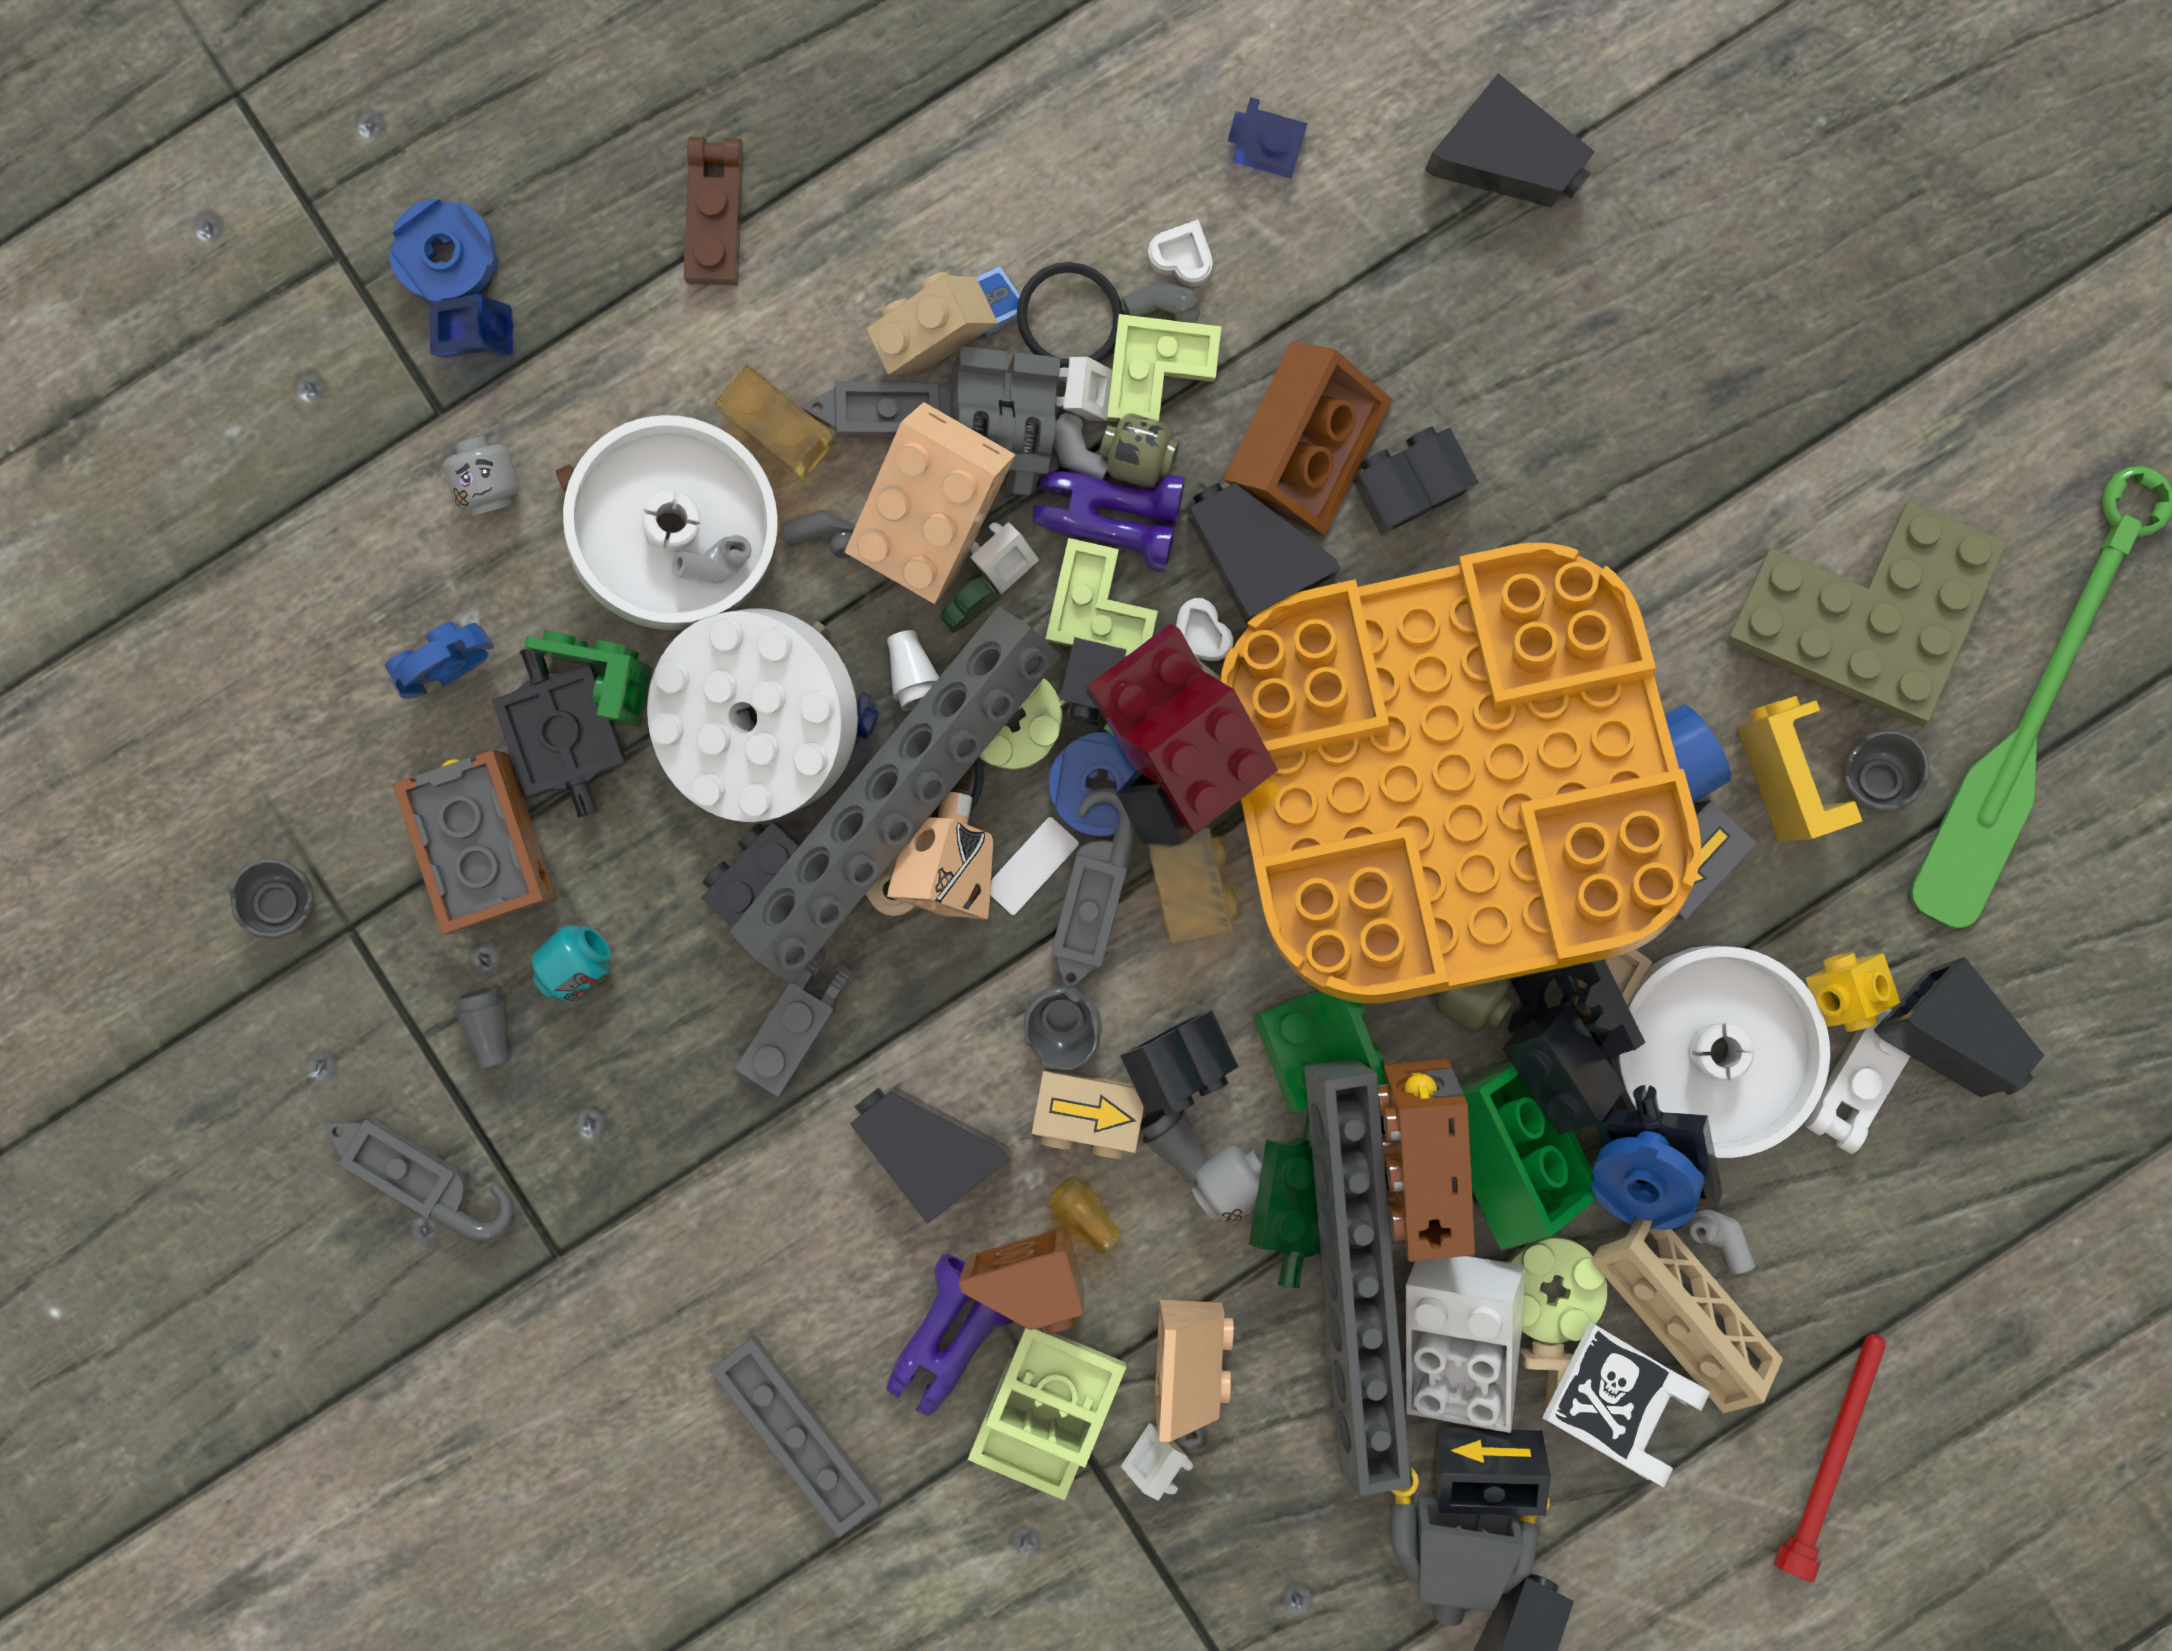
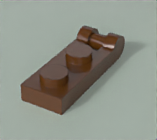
M689 137L687 144L688 185L683 278L687 284L738 285L743 180L742 139L725 138L724 143H707L705 137ZM708 164L724 165V178L707 177Z

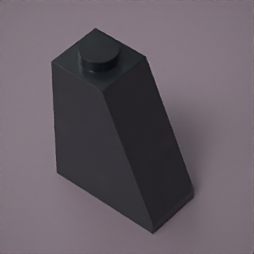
M1498 73L1432 152L1425 170L1438 178L1552 207L1562 194L1571 199L1585 183L1591 173L1584 167L1595 151Z
M1217 483L1193 497L1195 505L1189 508L1187 517L1245 624L1257 613L1295 593L1312 589L1336 576L1341 569L1336 558L1236 483L1225 489L1222 488L1220 483Z
M1965 957L1929 969L1900 1000L1901 1003L1897 1004L1874 1029V1032L1880 1039L1979 1097L2002 1091L2010 1095L2023 1089L2033 1079L2030 1072L2045 1056Z
M897 1087L886 1095L880 1088H877L854 1106L860 1115L850 1125L927 1224L1008 1162L1012 1156L1011 1150L1004 1143Z
M1530 1574L1509 1593L1502 1594L1473 1651H1558L1574 1601L1557 1593L1559 1586L1553 1581L1536 1574Z

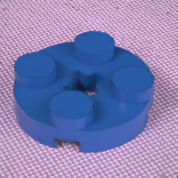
M427 199L408 208L399 217L393 228L392 234L395 238L392 243V252L389 250V259L394 274L411 293L420 299L433 303L435 306L441 308L449 307L471 299L487 285L490 277L498 269L499 258L496 254L493 234L483 219L466 204L460 202L456 204L451 201L441 202L440 199ZM439 241H442L446 246L452 243L455 244V249L452 252L453 257L446 263L443 261L433 263L431 260L437 254L433 246Z
M448 622L436 627L426 635L428 644L415 652L407 650L395 655L385 663V668L390 675L391 683L401 698H416L428 693L423 685L425 683L440 681L444 687L472 671L489 656L485 649H493L494 644L484 628L477 623H471L458 629L454 622Z
M1105 732L1090 733L1071 742L1056 757L1049 776L1050 797L1059 816L1074 830L1090 836L1115 835L1119 819L1115 806L1102 802L1094 805L1086 817H1080L1077 813L1082 800L1090 792H1093L1092 789L1085 787L1087 778H1096L1098 770H1105L1108 772V780L1116 782V789L1120 790L1137 770L1131 765L1115 736Z
M1644 1131L1639 1133L1637 1138L1617 1139L1606 1144L1600 1150L1592 1171L1594 1179L1591 1186L1598 1202L1618 1219L1633 1224L1634 1218L1637 1217L1642 1220L1652 1221L1650 1229L1668 1230L1684 1225L1693 1217L1705 1180L1702 1173L1696 1169L1687 1157L1669 1146L1665 1137L1655 1132ZM1637 1180H1644V1181H1647V1182H1649V1183H1641V1184H1639V1183L1637 1182Z

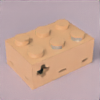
M923 402L900 423L844 552L935 604L956 581L1015 454Z

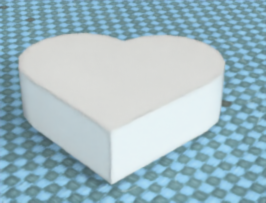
M1199 220L1169 229L1154 236L1148 249V261L1153 270L1162 275L1174 274L1181 284L1189 287L1200 286L1207 281L1211 274L1213 261Z
M1203 598L1191 599L1181 607L1176 627L1183 633L1195 657L1204 662L1216 663L1223 660L1227 656L1230 647L1232 648L1233 636L1224 624L1218 622V614L1215 607Z

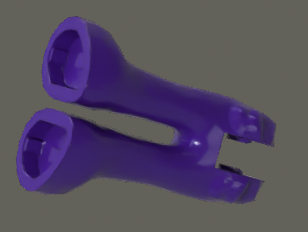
M1048 472V474H1042L1037 487L1049 493L1071 497L1069 509L1064 510L1034 505L1032 522L1059 534L1101 541L1132 550L1141 555L1147 567L1154 571L1165 573L1174 538V527L1165 525L1148 526L1143 523L1120 521L1099 515L1096 510L1098 508H1110L1151 518L1158 522L1176 525L1183 496L1185 477L1172 474L1166 476L1155 488H1136L1077 473Z
M943 1254L936 1264L934 1273L937 1295L922 1324L899 1355L886 1390L898 1399L904 1388L912 1382L915 1377L914 1373L919 1365L936 1375L931 1384L926 1386L922 1399L915 1411L925 1416H930L951 1394L972 1356L986 1337L995 1328L1014 1323L1013 1320L975 1300L972 1309L949 1347L945 1351H939L938 1346L944 1334L966 1302L971 1298L961 1292L959 1279L965 1262L950 1254Z

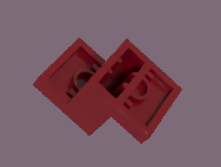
M1172 624L1167 625L1086 686L1133 768L1162 787L1184 826L1194 834L1198 833L1278 771L1236 691L1202 670L1183 633Z

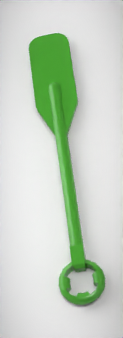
M2144 466L2125 468L2114 474L2105 486L2102 496L2103 513L2111 527L2100 548L2103 551L2017 728L1973 764L1964 774L1910 888V898L1914 907L1922 914L1953 928L1967 927L1973 924L1980 916L2033 807L2035 799L2037 735L2123 557L2129 554L2136 537L2154 534L2161 530L2172 517V487L2167 478L2155 469ZM2128 477H2136L2137 484L2144 485L2150 490L2156 488L2159 493L2160 502L2155 503L2154 510L2149 516L2152 524L2142 527L2140 520L2127 514L2121 516L2117 509L2116 501L2122 499L2123 492L2127 488L2125 479Z

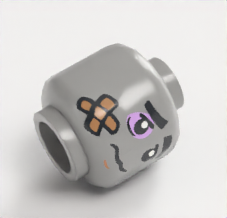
M485 436L455 443L457 454L448 457L444 461L443 470L456 506L463 509L470 508L472 516L512 505L510 497L519 491L520 486L507 447L501 444L488 445Z
M1237 1146L1225 1147L1207 1160L1196 1173L1197 1185L1192 1187V1192L1202 1209L1213 1221L1217 1222L1222 1219L1229 1224H1234L1254 1211L1263 1158L1256 1150L1246 1154L1244 1150Z

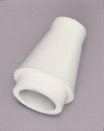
M907 630L891 635L886 641L890 652L893 699L900 702L902 710L912 711L938 680L939 676L922 648L916 631Z

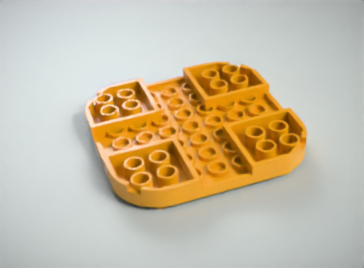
M1540 542L1522 543L1460 556L1459 565L1360 587H1357L1355 579L1301 591L1257 613L1247 623L1248 628L1238 639L1234 648L1230 647L1222 669L1221 681L1236 691L1278 771L1241 799L1270 935L1285 962L1308 984L1325 994L1350 1002L1365 1004L1395 1002L1623 955L1652 941L1678 915L1688 898L1697 876L1701 855L1700 830L1684 769H1679L1654 678L1656 666L1640 609L1628 587L1609 567L1605 566L1602 569L1593 562L1578 556L1579 550L1567 546Z

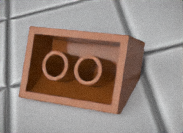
M1291 341L1223 480L1229 485L1238 484L1276 514L1310 531L1325 536L1392 398L1336 349Z
M1067 1226L967 1255L959 1279L961 1292L1029 1330L1043 1327L1045 1333L1050 1334L1076 1325L1075 1317L1084 1315V1284Z

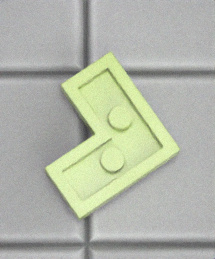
M1119 314L1107 421L1119 422L1128 413L1159 421L1164 376L1214 382L1217 371L1221 326Z
M1068 538L1045 638L1047 642L1072 647L1074 637L1127 649V656L1153 636L1158 611L1108 600L1119 549Z

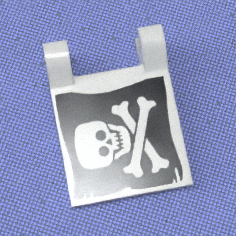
M1589 1323L1542 1418L1619 1462L1641 1477L1651 1480L1661 1487H1665L1673 1468L1645 1453V1447L1670 1397L1702 1411L1710 1392L1673 1372L1597 1325Z

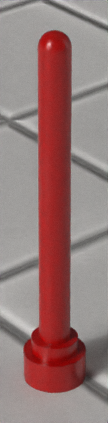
M1871 1334L1864 1340L1794 1537L1788 1536L1786 1545H1779L1773 1565L1809 1582H1815L1821 1565V1561L1817 1559L1820 1549L1815 1547L1885 1351L1886 1344L1884 1339L1876 1334Z

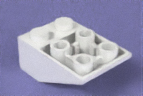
M1469 1256L1415 1261L1406 1283V1414L1511 1433L1524 1313L1525 1265Z

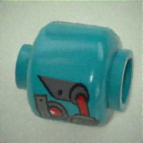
M577 925L563 926L532 954L533 981L535 986L546 997H556L564 1002L579 1001L604 981L610 973L609 958L611 957V950L600 933L588 926L579 927Z

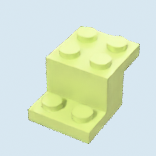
M1042 1327L1034 1330L1024 1328L1012 1359H1008L969 1453L968 1460L1065 1501L1079 1466L1086 1467L1126 1370V1362L1057 1333L1046 1334Z

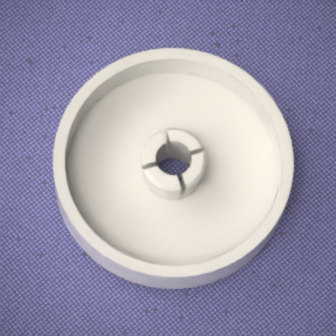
M661 415L645 417L625 423L605 434L588 449L577 464L569 480L564 500L563 528L565 545L571 564L581 583L609 611L627 621L644 627L660 630H684L705 617L734 611L757 588L769 565L776 543V502L768 478L760 464L739 441L725 431L709 423L683 416ZM674 513L683 519L685 527L679 532L670 533V538L666 539V531H663L658 526L656 520L662 514ZM733 535L745 537L751 545L750 558L725 582L710 583L675 576L673 572V560L678 551L704 554L719 540Z
M762 608L743 609L718 613L695 622L683 630L666 648L653 673L648 694L647 715L650 737L658 760L667 776L694 804L714 815L729 820L742 822L766 821L810 805L822 797L837 782L845 770L854 748L858 721L857 703L851 678L844 663L831 644L818 631L802 620L776 610ZM751 705L757 713V723L755 724L751 720L749 711L741 709L748 708Z
M1728 946L1688 948L1668 955L1649 967L1628 1004V1008L1646 1043L1636 1050L1610 1057L1612 1068L1625 1086L1620 1095L1628 1109L1637 1110L1633 1091L1641 1085H1646L1647 1091L1649 1085L1657 1090L1658 1105L1662 1112L1708 1115L1715 1156L1718 1158H1735L1759 1153L1777 1145L1793 1134L1807 1120L1821 1098L1826 1085L1830 1064V1041L1826 1022L1814 996L1803 981L1783 964L1769 956L1744 948ZM1723 1037L1728 1045V1054L1725 1060L1715 1064L1712 1057L1703 1054V1052H1711L1713 1043Z

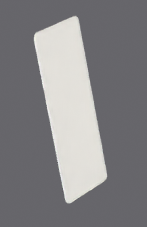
M1052 817L1047 818L992 878L990 895L1010 914L1015 915L1077 848L1079 842Z

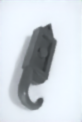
M835 381L833 389L802 406V410L811 415L812 419L834 430L835 438H894L900 423L923 402L953 418L952 392L947 387L939 385V383ZM818 406L822 410L815 412L812 408Z
M1100 788L1090 792L1082 800L1077 812L1080 817H1086L1094 805L1105 802L1115 806L1119 819L1113 841H1090L1081 846L1076 856L1050 954L1056 956L1063 983L1070 988L1075 987L1094 967L1101 968L1137 834L1116 794L1119 790L1114 788ZM1074 973L1076 975V979H1068L1067 974Z
M372 1117L365 1119L364 1122H328L324 1124L330 1139L341 1157L338 1163L339 1166L426 1218L431 1217L460 1236L476 1242L492 1241L501 1236L510 1226L514 1214L513 1201L508 1192L499 1184H493L490 1188L491 1192L498 1199L500 1205L499 1213L493 1221L481 1223L460 1210L465 1199L466 1184L464 1177L457 1168ZM338 1127L342 1129L341 1136L336 1132Z

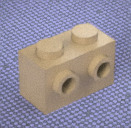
M947 272L936 273L919 284L920 292L909 299L903 298L894 301L881 310L882 318L866 329L888 375L922 374L959 350L960 346H965L998 324L976 277L948 275Z

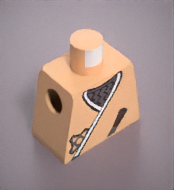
M949 792L939 806L938 818L929 817L898 854L887 897L946 917L988 919L993 838L991 834L968 825L972 803L971 796Z

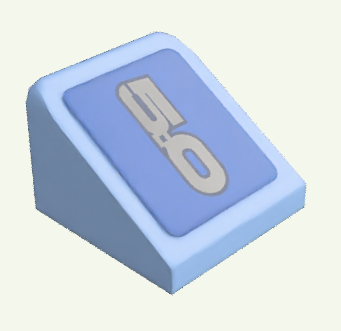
M1000 266L976 277L998 322L997 325L984 332L987 339L1017 319V304L1020 294Z

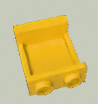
M1797 696L1776 701L1749 711L1752 721L1736 726L1778 842L1814 839L1862 822L1855 801L1822 805L1793 726L1795 719L1820 711L1817 700L1801 705Z

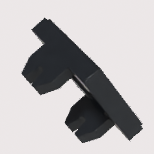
M1605 959L1518 976L1511 980L1523 1007L1512 1013L1508 1026L1509 1033H1515L1528 1015L1548 1009L1544 1000L1545 990L1550 981L1555 978L1563 993L1560 1004L1570 1002L1572 996H1578L1577 1010L1591 1009L1590 1020H1582L1606 1059L1636 1050L1646 1043ZM1575 978L1582 980L1588 986L1585 988L1579 987ZM1608 1032L1606 1039H1604L1602 1034Z

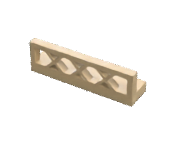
M1636 1217L1625 1238L1598 1247L1591 1260L1593 1264L1697 1384L1710 1392V1399L1722 1413L1764 1403L1783 1358L1672 1229H1650L1652 1221ZM1648 1232L1657 1240L1661 1258H1658L1644 1242ZM1680 1270H1683L1689 1277L1694 1297L1683 1287ZM1713 1308L1723 1317L1727 1335H1724L1716 1326ZM1746 1346L1761 1361L1757 1372L1749 1363Z

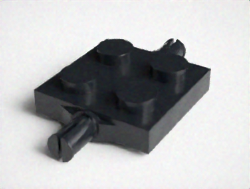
M523 649L520 651V655H522L530 680L525 682L516 691L492 699V703L525 797L533 798L555 789L569 790L578 818L594 814L599 809L593 798L589 782L593 781L603 772L628 764L614 722L598 716V705L593 704V690L597 679L595 668L587 665L568 673H550L543 655L529 649Z
M1641 1085L1633 1091L1637 1110L1611 1108L1602 1122L1596 1124L1602 1148L1617 1139L1637 1138L1638 1134L1644 1131L1661 1134L1666 1138L1670 1147L1687 1157L1704 1176L1705 1183L1697 1206L1719 1207L1722 1187L1708 1115L1662 1112L1659 1109L1655 1087L1649 1085L1646 1091V1085ZM1637 1180V1182H1638L1639 1184H1641V1183H1649V1182L1644 1181V1180ZM1683 1225L1677 1228H1673L1672 1230L1674 1232L1678 1231L1683 1227Z

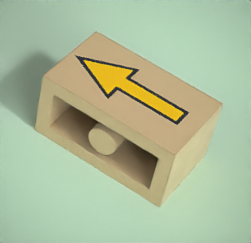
M1044 1068L1032 1134L1042 1136L1041 1144L1045 1146L1071 1149L1072 1142L1093 1145L1092 1153L1095 1155L1123 1159L1124 1151L1136 1152L1144 1107L1134 1085L1131 1083Z

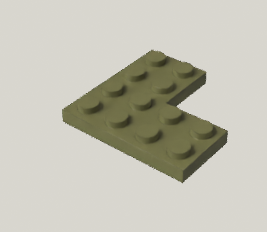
M1908 501L1901 510L1867 588L1770 548L1726 643L1923 728L1933 714L2007 542Z

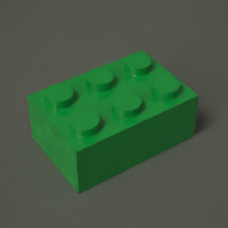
M1509 1059L1486 1066L1460 1084L1468 1105L1472 1190L1501 1250L1552 1237L1596 1200L1591 1186L1594 1175L1574 1131L1558 1135Z

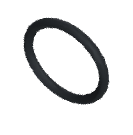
M1063 262L1041 269L1026 283L1017 304L1018 328L1024 343L1034 355L1057 357L1043 349L1034 339L1028 324V303L1038 285L1047 278L1063 273L1080 274L1097 283L1106 293L1112 306L1113 325L1109 338L1098 351L1088 356L1100 363L1115 348L1119 314L1124 315L1122 302L1116 289L1099 271L1084 264ZM1061 358L1060 368H1068L1069 359Z

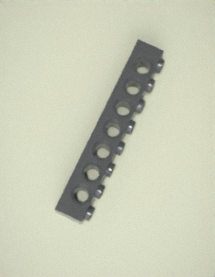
M998 606L729 932L757 962L791 984L1057 663L1061 655L1032 627Z
M1356 1058L1305 1066L1339 1466L1340 1471L1359 1496L1411 1487L1377 1073Z

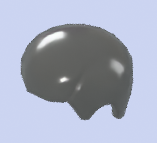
M1897 730L1873 732L1866 735L1850 753L1843 768V780L1847 793L1860 807L1879 814L1900 811L1912 804L1921 795L1930 777L1928 753L1915 737Z
M262 858L246 864L231 881L228 889L232 914L235 920L247 932L256 937L279 939L297 932L313 911L314 894L311 883L306 874L286 860Z
M1067 985L1051 986L1035 995L1024 1013L1025 1043L1039 1055L1043 1066L1054 1070L1072 1071L1088 1063L1099 1047L1103 1026L1100 1012L1096 1004L1085 993L1075 987L1070 988Z

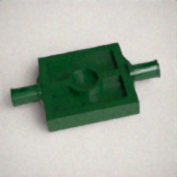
M1307 1111L1303 1138H1296L1288 1142L1266 1140L1249 1245L1264 1250H1276L1283 1254L1280 1277L1277 1284L1296 1289L1300 1288L1304 1258L1321 1254L1309 1111Z

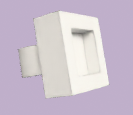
M1088 356L1070 357L1069 367L1060 368L1059 380L1066 382L1065 396H1056L1055 406L1089 421H1107L1112 369Z
M1009 522L1003 527L998 523H992L989 528L994 533V536L982 547L974 541L970 549L973 553L970 558L1000 594H1003L1039 561L1023 536Z
M1149 1423L1120 1467L1144 1494L1159 1501L1164 1492L1167 1494L1176 1493L1178 1488L1172 1482L1173 1478L1181 1467L1190 1471L1193 1464L1174 1441H1159L1157 1427Z

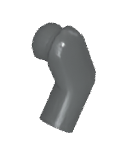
M821 510L784 522L781 525L784 540L790 547L818 538L830 544V551L836 557H851L844 551L855 526L853 523L832 513Z

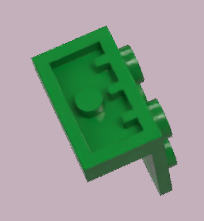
M544 630L543 639L526 636L524 647L543 656L606 669L605 674L598 675L593 690V704L598 705L597 715L619 724L641 727L652 667L638 660L639 652L628 650V646L602 640H596L595 648L591 649L588 648L589 643L576 640L575 636Z
M1318 990L1304 993L1252 1015L1290 1113L1308 1108L1305 1066L1356 1058L1377 1073L1378 1085H1385L1384 1059L1378 1047L1371 1042L1364 1023L1365 1011L1362 1003L1338 999Z

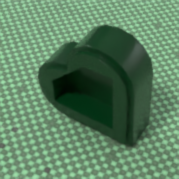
M978 577L966 584L955 595L954 600L941 612V620L952 633L957 632L996 603L1000 597L985 578Z

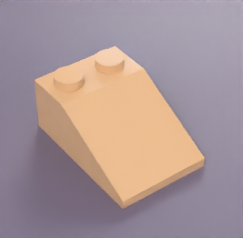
M1159 1300L1154 1406L1158 1436L1161 1442L1174 1441L1218 1420L1220 1403L1230 1402L1231 1372L1222 1371L1223 1350H1232L1233 1318H1224L1225 1312L1222 1303Z

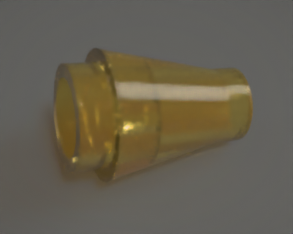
M1075 1176L1068 1178L1054 1190L1046 1202L1045 1206L1052 1212L1051 1220L1093 1246L1100 1254L1109 1250L1122 1234V1231L1114 1224L1087 1181L1081 1183Z

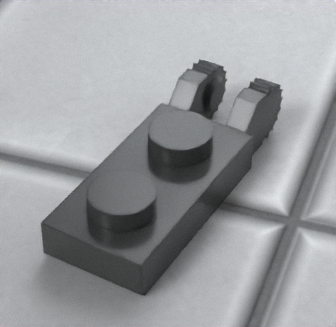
M820 950L796 977L795 981L787 985L734 1069L777 1097L781 1096L832 1016L836 1009L833 1005L853 974L852 970L843 965L833 975L822 999L806 989L824 964L826 954Z

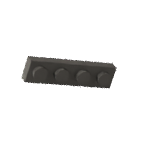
M755 1334L710 1370L838 1538L880 1506L882 1499Z

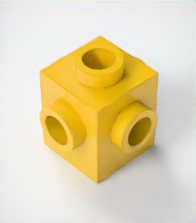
M1854 952L1839 954L1823 960L1825 969L1806 978L1809 990L1824 1016L1827 1027L1844 1024L1847 1032L1865 1029L1878 1023L1876 1015L1901 1003L1884 953L1856 958Z

